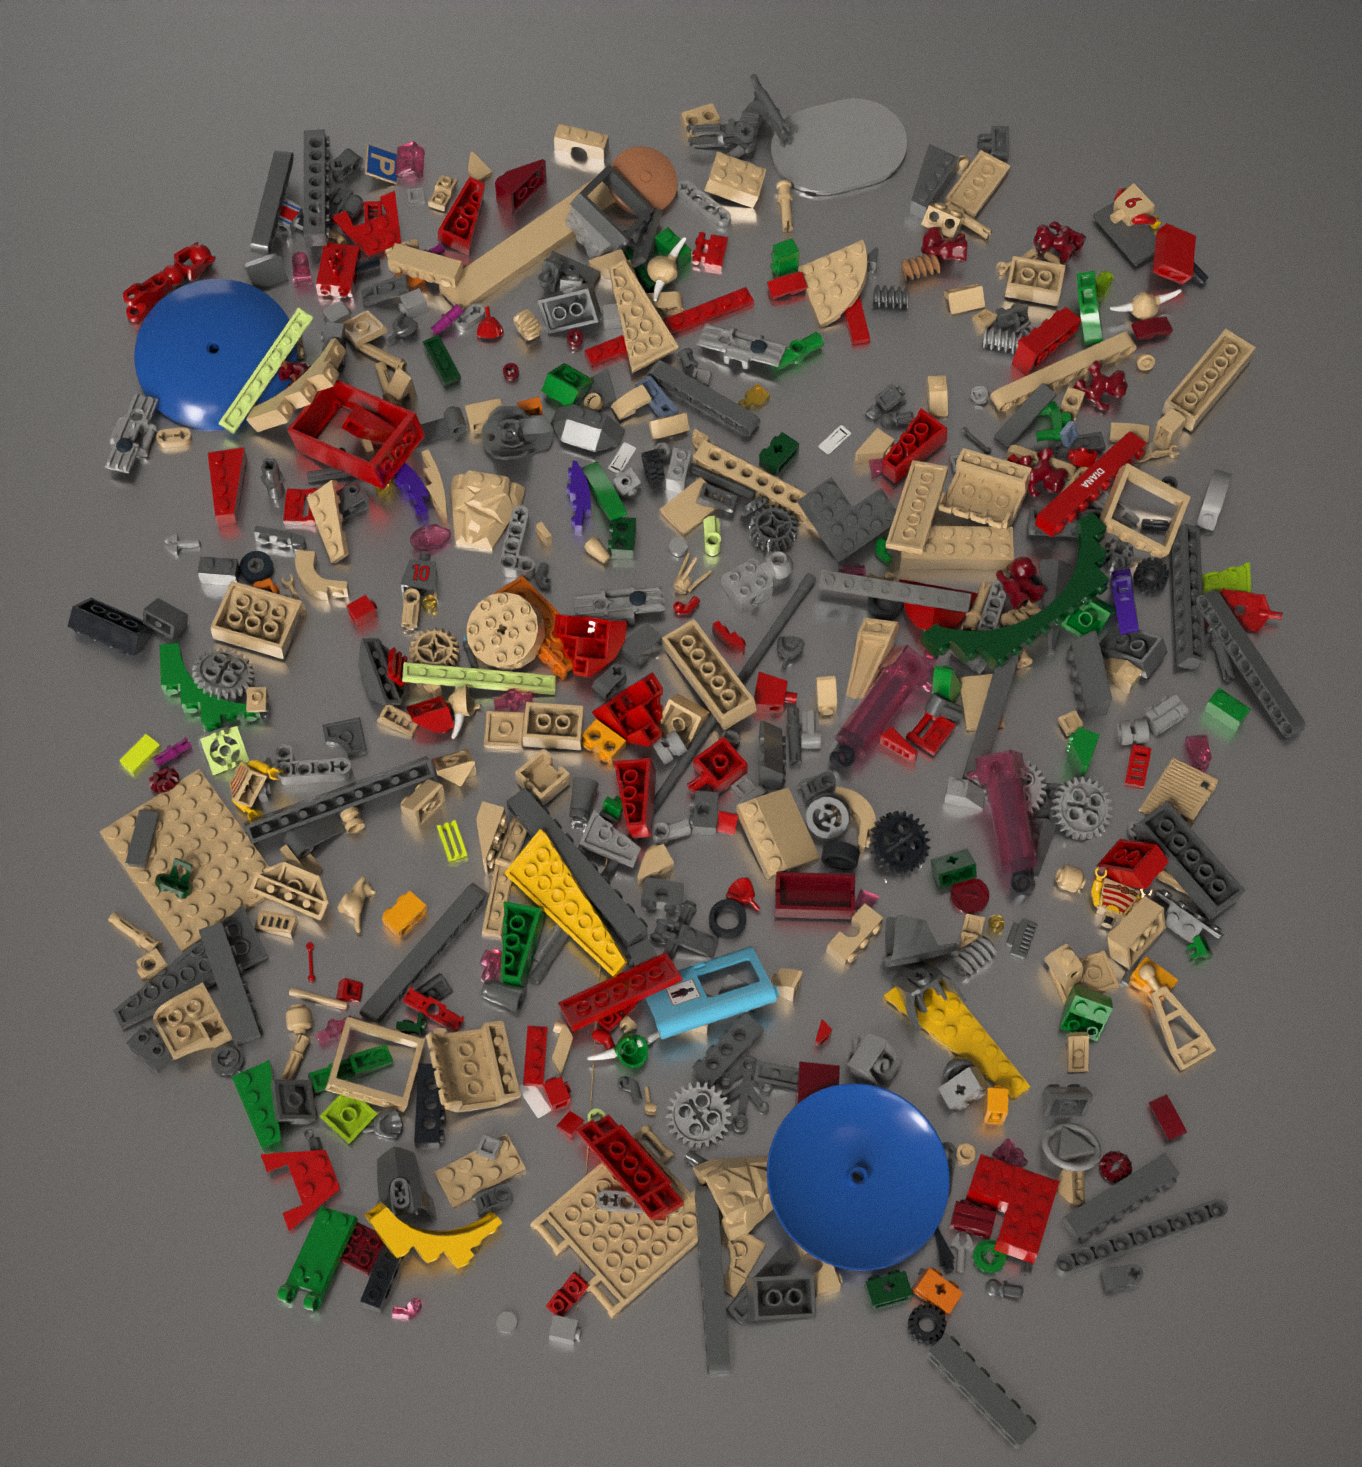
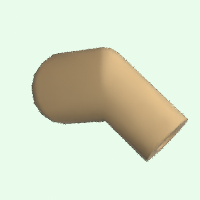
M330 229V238H333L338 244L347 243V240L339 231Z
M1050 251L1045 252L1044 258L1051 263L1061 264L1059 257Z

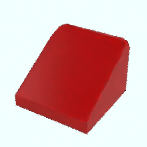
M719 811L716 831L734 835L738 824V814Z
M348 978L340 980L336 999L360 1002L363 983Z
M823 1019L820 1022L815 1040L816 1048H819L832 1034V1028Z
M569 1111L556 1127L572 1139L577 1134L576 1129L583 1126L585 1120Z

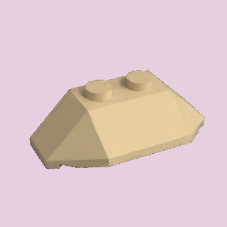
M281 862L256 872L249 888L251 892L318 920H322L329 904L321 877L287 862Z

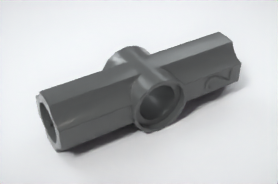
M266 458L262 461L261 469L263 475L261 480L267 488L271 499L279 500L283 497L285 491L283 485L285 478L279 470L277 461Z

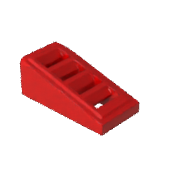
M364 201L365 222L374 219L368 216L382 215L381 201ZM368 210H378L379 212H368Z
M893 727L887 729L880 736V743L912 762L917 760L918 751Z
M1132 745L1125 779L1126 785L1144 788L1151 748ZM1135 760V761L1144 762V764L1135 763V762H1133V761ZM1132 768L1143 770V772L1132 770ZM1133 775L1141 777V780L1130 778V776Z

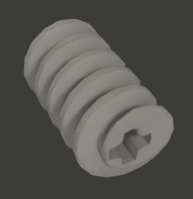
M986 326L982 341L983 348L986 349L988 344H990L991 350L997 346V350L1000 352L1002 347H1004L1005 353L1011 349L1012 354H1014L1018 348L1017 343L1020 340L1021 332L1016 337L1015 331L1009 335L1008 330H1005L1004 334H1002L1001 328H999L995 333L994 327H991L990 331H988Z
M983 935L978 937L976 942H972L970 947L968 946L964 951L959 952L958 956H954L952 960L962 975L966 976V972L973 975L972 967L979 970L978 963L985 965L984 958L990 961V953L996 956L997 951L993 943Z

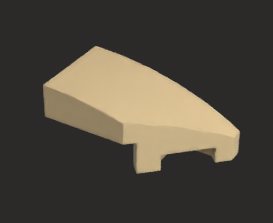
M966 913L959 941L960 949L981 937L985 921L984 917Z

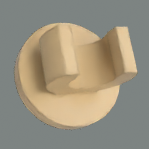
M1150 353L1137 354V366L1140 370L1147 371L1154 366L1155 359Z

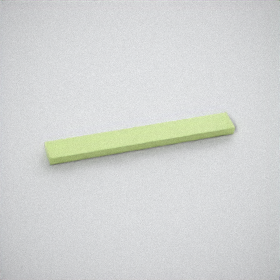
M298 307L224 414L219 425L233 434L237 431L280 368L282 361H285L314 317Z
M404 662L402 682L457 687L467 685L469 688L555 695L556 675Z

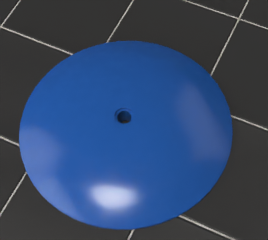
M207 279L196 281L174 290L153 307L142 323L137 336L134 362L136 374L143 392L146 396L159 399L156 408L165 416L181 425L200 430H227L219 425L220 420L289 322L288 316L268 294L240 281ZM297 343L285 361L297 363ZM213 349H219L217 353H211ZM279 368L254 406L266 402L287 389V385L291 384L292 379L280 381L278 375ZM249 413L247 414V416L245 417V419L243 420V422L241 423L240 426H243V425H246V424L249 423V422L246 420L247 417H248V415H249Z
M858 1083L841 1084L822 1089L802 1100L788 1113L772 1140L767 1160V1186L774 1212L785 1231L795 1243L816 1259L829 1265L848 1270L866 1271L886 1268L907 1259L917 1252L934 1234L944 1215L948 1202L949 1166L945 1150L936 1130L912 1103L887 1089ZM853 1173H857L860 1175V1182H855L853 1180Z

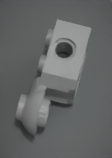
M782 551L768 554L762 562L752 558L721 575V588L740 614L772 597L773 579H782L790 575L793 570V561L787 553Z

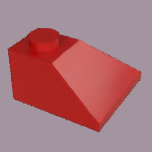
M442 695L406 706L412 722L434 733H446L451 728H454L449 707Z

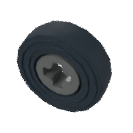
M252 551L241 559L240 572L246 581L254 584L257 581H263L271 577L273 562L265 552ZM254 564H257L259 566L258 570H255V568H253Z

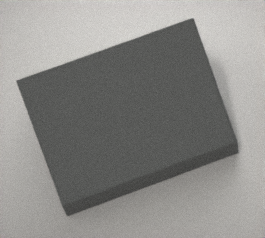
M277 252L243 264L252 286L261 291L289 282L281 256Z

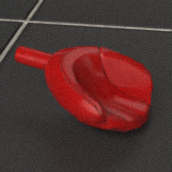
M489 306L485 307L486 318L479 323L477 336L488 339L497 338L504 333V330L495 317H491Z
M741 877L730 885L725 895L727 899L735 900L740 904H747L749 902L756 911L761 909L753 900L755 891L748 877Z

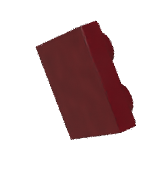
M357 1222L340 1261L369 1276L384 1242L375 1230Z

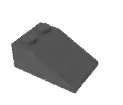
M592 282L576 285L537 300L548 334L597 323L602 316Z
M1118 622L1113 625L1099 643L1101 653L1104 656L1128 660L1143 671L1141 677L1148 678L1168 653L1163 637L1142 630L1120 635Z
M1050 1084L1044 1088L1042 1093L1044 1116H1085L1093 1100V1094L1086 1087H1080L1079 1084H1070L1068 1087Z

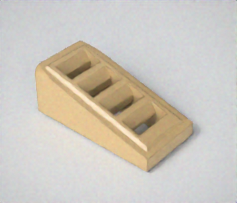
M385 705L376 721L409 737L413 736L418 724L413 722L410 729L407 730L406 727L409 721L412 722L409 714L393 705ZM388 712L392 713L389 719L385 718ZM395 715L399 716L396 723L392 722ZM402 718L406 719L403 726L401 727L399 723L401 722Z
M260 910L254 929L292 939L298 919L297 916ZM263 917H267L265 926L261 925ZM271 918L274 919L272 927L269 926ZM278 920L281 921L279 928L276 927ZM285 922H288L287 929H283Z

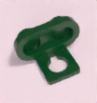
M175 858L170 875L162 873L156 876L155 884L158 886V889L175 893L176 897L180 899L187 898L193 891V886L189 883L192 864ZM178 865H182L186 869V874H183L182 877L179 876L177 871Z

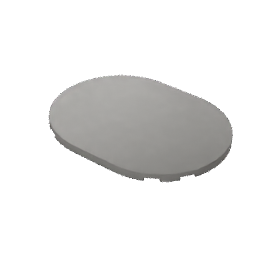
M861 98L841 99L794 112L784 119L790 125L789 132L787 129L784 130L791 138V145L785 142V147L783 148L775 132L771 142L772 162L782 179L790 181L793 187L798 190L813 192L816 195L842 193L884 181L899 169L907 151L906 130L895 113L877 102Z

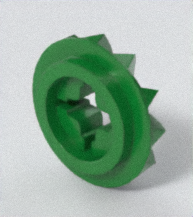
M994 1240L981 1241L974 1249L973 1259L975 1265L982 1272L992 1274L993 1272L1000 1271L1005 1265L1006 1254L994 1250L996 1244ZM988 1249L991 1255L998 1256L992 1259L991 1265L988 1259L983 1257L987 1255Z

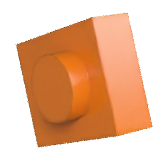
M270 578L257 581L251 586L275 594L280 593L277 584H273Z

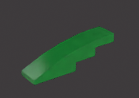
M594 462L581 467L591 491L596 496L597 503L609 520L612 521L627 515L622 501L600 464Z
M387 1044L351 1054L347 1059L341 1060L336 1078L351 1082L392 1064L394 1061ZM333 1063L328 1064L327 1068L308 1073V1079L311 1080L314 1094L325 1091Z

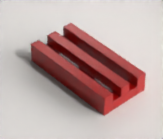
M393 647L388 652L387 677L399 686H403L406 683L402 682L404 662H407L408 657L405 655L402 657V653L400 651L396 653L397 649Z

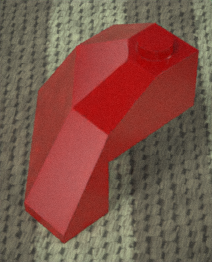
M899 579L901 583L971 594L969 609L978 596V593ZM904 603L907 616L917 628L925 629V631L936 623L940 627L951 629L958 625L966 614L965 612Z
M567 614L555 615L554 634L557 639L561 640L563 644L561 648L566 658L570 659L575 675L591 677L616 658L625 642L627 621Z
M651 672L601 704L592 713L597 720L626 740V742L649 747L662 737L660 720L662 719L663 705H660V699L663 695V687L655 674Z

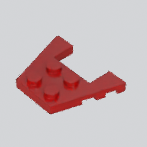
M395 191L380 196V201L386 214L357 226H353L347 211L332 216V221L342 229L345 235H348L353 240L356 246L360 247V250L368 258L385 253V250L390 247L393 249L395 243L401 244Z
M326 1150L261 1154L267 1173L288 1165L300 1196L301 1206L282 1213L289 1231L293 1230L341 1189Z

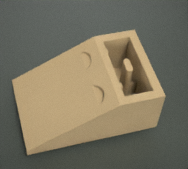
M482 801L476 821L485 874H488L490 868H494L496 858L494 856L496 851L500 849L502 834H506L509 823H507L508 815L505 813V807Z

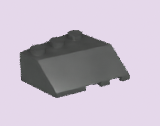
M760 721L758 786L763 785L765 789L781 790L782 783H786V771H783V765H786V754H783V748H786V736H782L781 728L766 721Z

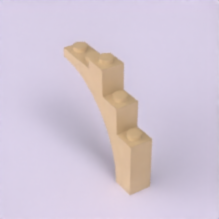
M336 338L331 339L316 362L297 381L275 397L252 407L246 420L257 432L289 422L295 409L310 405L318 391L334 386L339 376L337 369L347 352L346 349Z

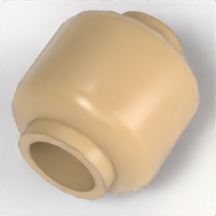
M1067 864L1057 870L1055 881L1060 889L1075 893L1079 888L1082 889L1084 887L1086 878L1082 869Z
M305 1004L291 1005L290 1009L285 1013L287 1029L294 1031L295 1035L306 1034V1030L310 1029L313 1025L311 1009L306 1007Z

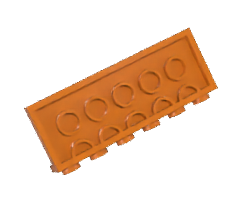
M521 575L493 594L502 592L516 594L526 599L538 609L544 620L545 638L537 655L543 663H546L552 669L556 676L564 680L567 678V673L572 670L573 665L570 659L566 658L561 648L563 646L561 640L557 639L554 634L555 615L560 613Z

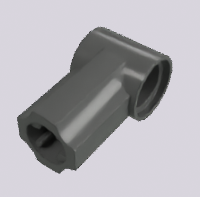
M935 692L924 708L932 716L937 718L942 716L955 722L963 716V707L961 705L951 702Z

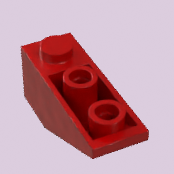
M358 404L354 406L342 426V429L357 438L385 443L396 429Z

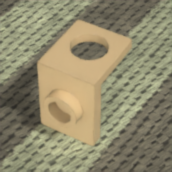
M247 687V712H266V699H269L266 687Z

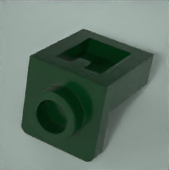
M418 1013L417 1023H414L412 1020H402V1022L397 1021L396 1029H399L401 1033L408 1035L416 1034L420 1038L422 1031H426L427 1019H424L423 1013Z

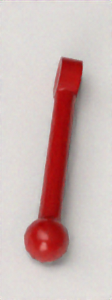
M308 942L306 944L309 956L308 980L313 982L316 978L313 975L312 950L314 949V944Z

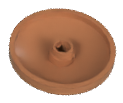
M643 146L632 147L621 152L611 165L654 209L653 211L657 209L663 211L673 200L677 190V175L671 162L659 151ZM609 188L610 193H611L613 199L615 200V202H616L621 208H623L625 211H627V212H629V213H631V214L636 215V214Z

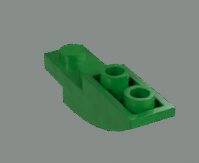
M1095 271L1077 273V290L1085 345L1097 344L1103 341L1096 274Z

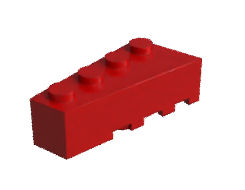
M469 176L438 229V242L469 256L484 197L485 183Z
M1067 307L1061 311L1057 310L1049 320L1045 319L1041 326L1033 328L1029 335L1020 338L1012 365L1025 376L1031 374L1032 368L1034 366L1038 368L1043 363L1047 354L1051 356L1059 344L1062 346L1077 332L1082 319Z
M921 408L916 418L910 422L907 430L901 434L897 444L893 445L882 460L883 474L895 484L908 474L912 460L923 462L947 442V427Z
M244 447L208 452L214 511L218 527L237 524L242 483L245 476V464L247 463Z
M651 758L613 761L626 826L632 838L651 837L656 780L655 766Z

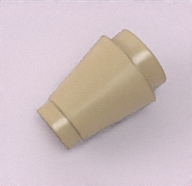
M592 537L584 546L587 553L603 564L611 558V555L599 538Z

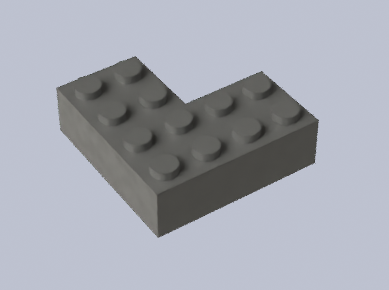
M832 477L797 500V503L837 562L844 560L891 527L896 513L895 507L882 488L852 507Z

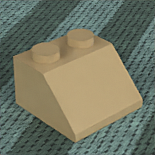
M677 693L668 700L662 713V719L660 720L662 736L666 737L667 734L676 730L686 748H688L705 724L710 712Z
M429 779L424 783H420L412 795L406 796L402 800L400 805L402 813L419 827L446 801L443 786Z

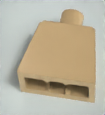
M1067 943L1044 958V961L1065 990L1082 981L1083 965Z

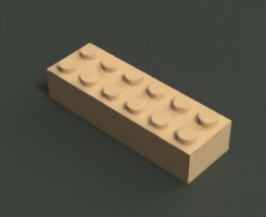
M1225 329L1167 398L1162 413L1166 414L1171 408L1179 411L1186 418L1183 427L1192 432L1251 361L1256 347Z
M931 526L923 554L900 551V569L1007 570V565L1014 560L1013 527L999 529L981 526Z
M695 619L662 637L664 649L724 730L757 711L754 698Z

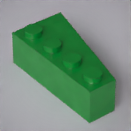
M504 901L503 953L501 961V979L503 983L517 986L526 985L533 956L545 921L542 908Z
M270 1060L232 1076L264 1154L284 1147L281 1121H275L270 1083L274 1080V1072Z

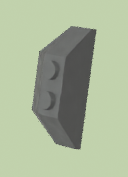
M574 404L557 408L551 421L552 428L561 442L593 452L618 447L625 433V429L608 415Z
M362 638L358 668L369 699L382 705H400L408 692V687L406 683L403 686H399L387 677L389 649L382 644L379 638Z

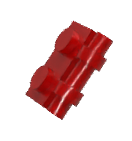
M699 232L695 240L696 248L692 253V263L698 265L699 261H705L704 267L722 270L728 237L711 234L710 240L705 239L706 234ZM702 248H708L707 253L702 252Z

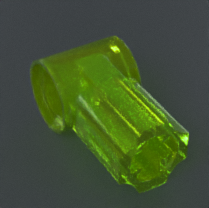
M1106 270L1101 271L1096 278L1099 305L1114 281L1112 274Z

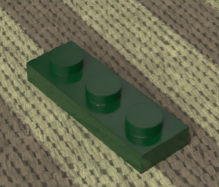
M436 335L422 341L444 386L460 381L461 375L440 336Z

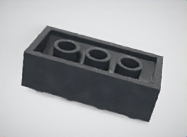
M92 597L72 606L67 626L74 629L76 633L85 634L92 640L101 641L108 647L119 649L129 656H134L141 652L155 631L143 624L142 619Z

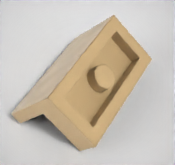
M978 283L943 290L944 297L949 301L950 313L952 314L985 307L983 287Z
M287 845L280 848L282 857L287 863L315 875L323 872V868L311 853L305 858L298 860Z

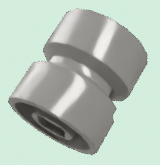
M1146 718L1135 719L1133 722L1130 720L1118 721L1117 736L1119 744L1130 745L1133 741L1136 744L1148 743L1149 727Z
M676 730L667 734L665 740L661 738L652 744L665 765L674 760L675 755L680 756L688 751Z

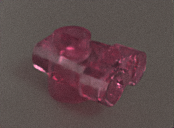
M486 949L484 951L480 964L486 967L482 973L481 981L485 982L486 979L492 980V978H496L497 972L501 968L502 951L498 949L493 951Z
M1009 1138L1005 1139L992 1153V1156L997 1160H1002L1020 1168H1024L1028 1164L1023 1151L1015 1147L1016 1144Z

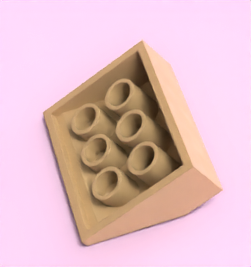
M231 581L210 627L213 639L284 659L292 641L302 601Z
M789 787L737 805L735 811L738 814V818L766 880L776 877V872H789L820 858Z

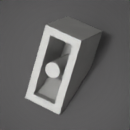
M949 777L944 803L983 810L985 799L983 789L969 780Z

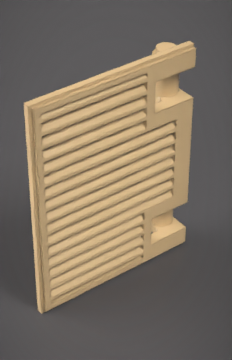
M1173 757L1139 808V811L1149 815L1168 801L1180 816L1186 818L1185 822L1191 828L1204 804L1217 788L1219 780ZM1203 781L1209 783L1207 789L1200 787Z

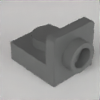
M892 383L875 396L886 412L900 401L906 402V399L903 397L905 392L900 386L896 388Z

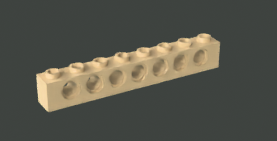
M703 441L693 456V464L755 490L754 498L765 496L767 498L765 504L770 505L772 508H775L777 504L778 509L784 506L785 512L790 510L791 515H795L797 521L816 530L799 504L791 502L792 500L797 501L808 492L804 493L793 484H787L779 477L766 473L764 469L755 467L747 460L734 456L733 453L719 448L715 443Z

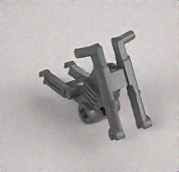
M752 74L750 78L755 89L754 100L742 112L740 121L735 122V119L730 118L728 124L724 125L720 123L689 124L686 127V132L689 133L692 130V136L717 134L714 137L689 138L688 145L691 146L694 143L695 149L738 144L746 153H750L756 148L755 138L758 137L761 123L767 119L769 121L770 127L773 128L780 139V144L783 148L785 147V142L791 145V138L784 130L787 129L789 132L790 125L783 119L779 108L775 106L767 91L764 90L757 75Z

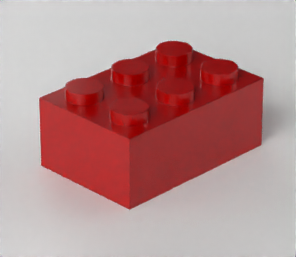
M1119 839L1096 867L1099 866V871L1102 875L1106 868L1107 875L1105 878L1124 886L1146 889L1151 885L1154 878L1164 870L1169 861L1157 844Z

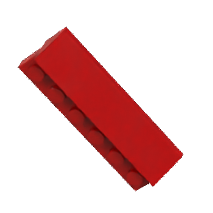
M609 1114L596 1122L591 1120L576 1129L577 1134L650 1220H666L667 1215L683 1206L684 1201L671 1187L672 1182L626 1128L622 1124L618 1125Z

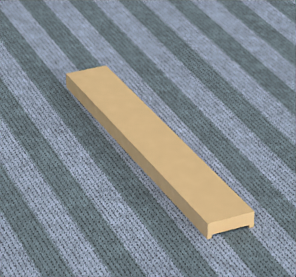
M590 182L465 267L456 288L445 287L440 284V293L454 306L457 303L462 310H465L474 303H481L550 255L552 251L557 250L573 239L576 234L566 225V217L572 207L570 203ZM603 182L588 195L606 215L619 206L613 199L609 187Z

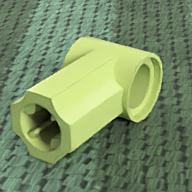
M708 516L703 519L704 550L708 555L715 556L721 551L719 518Z

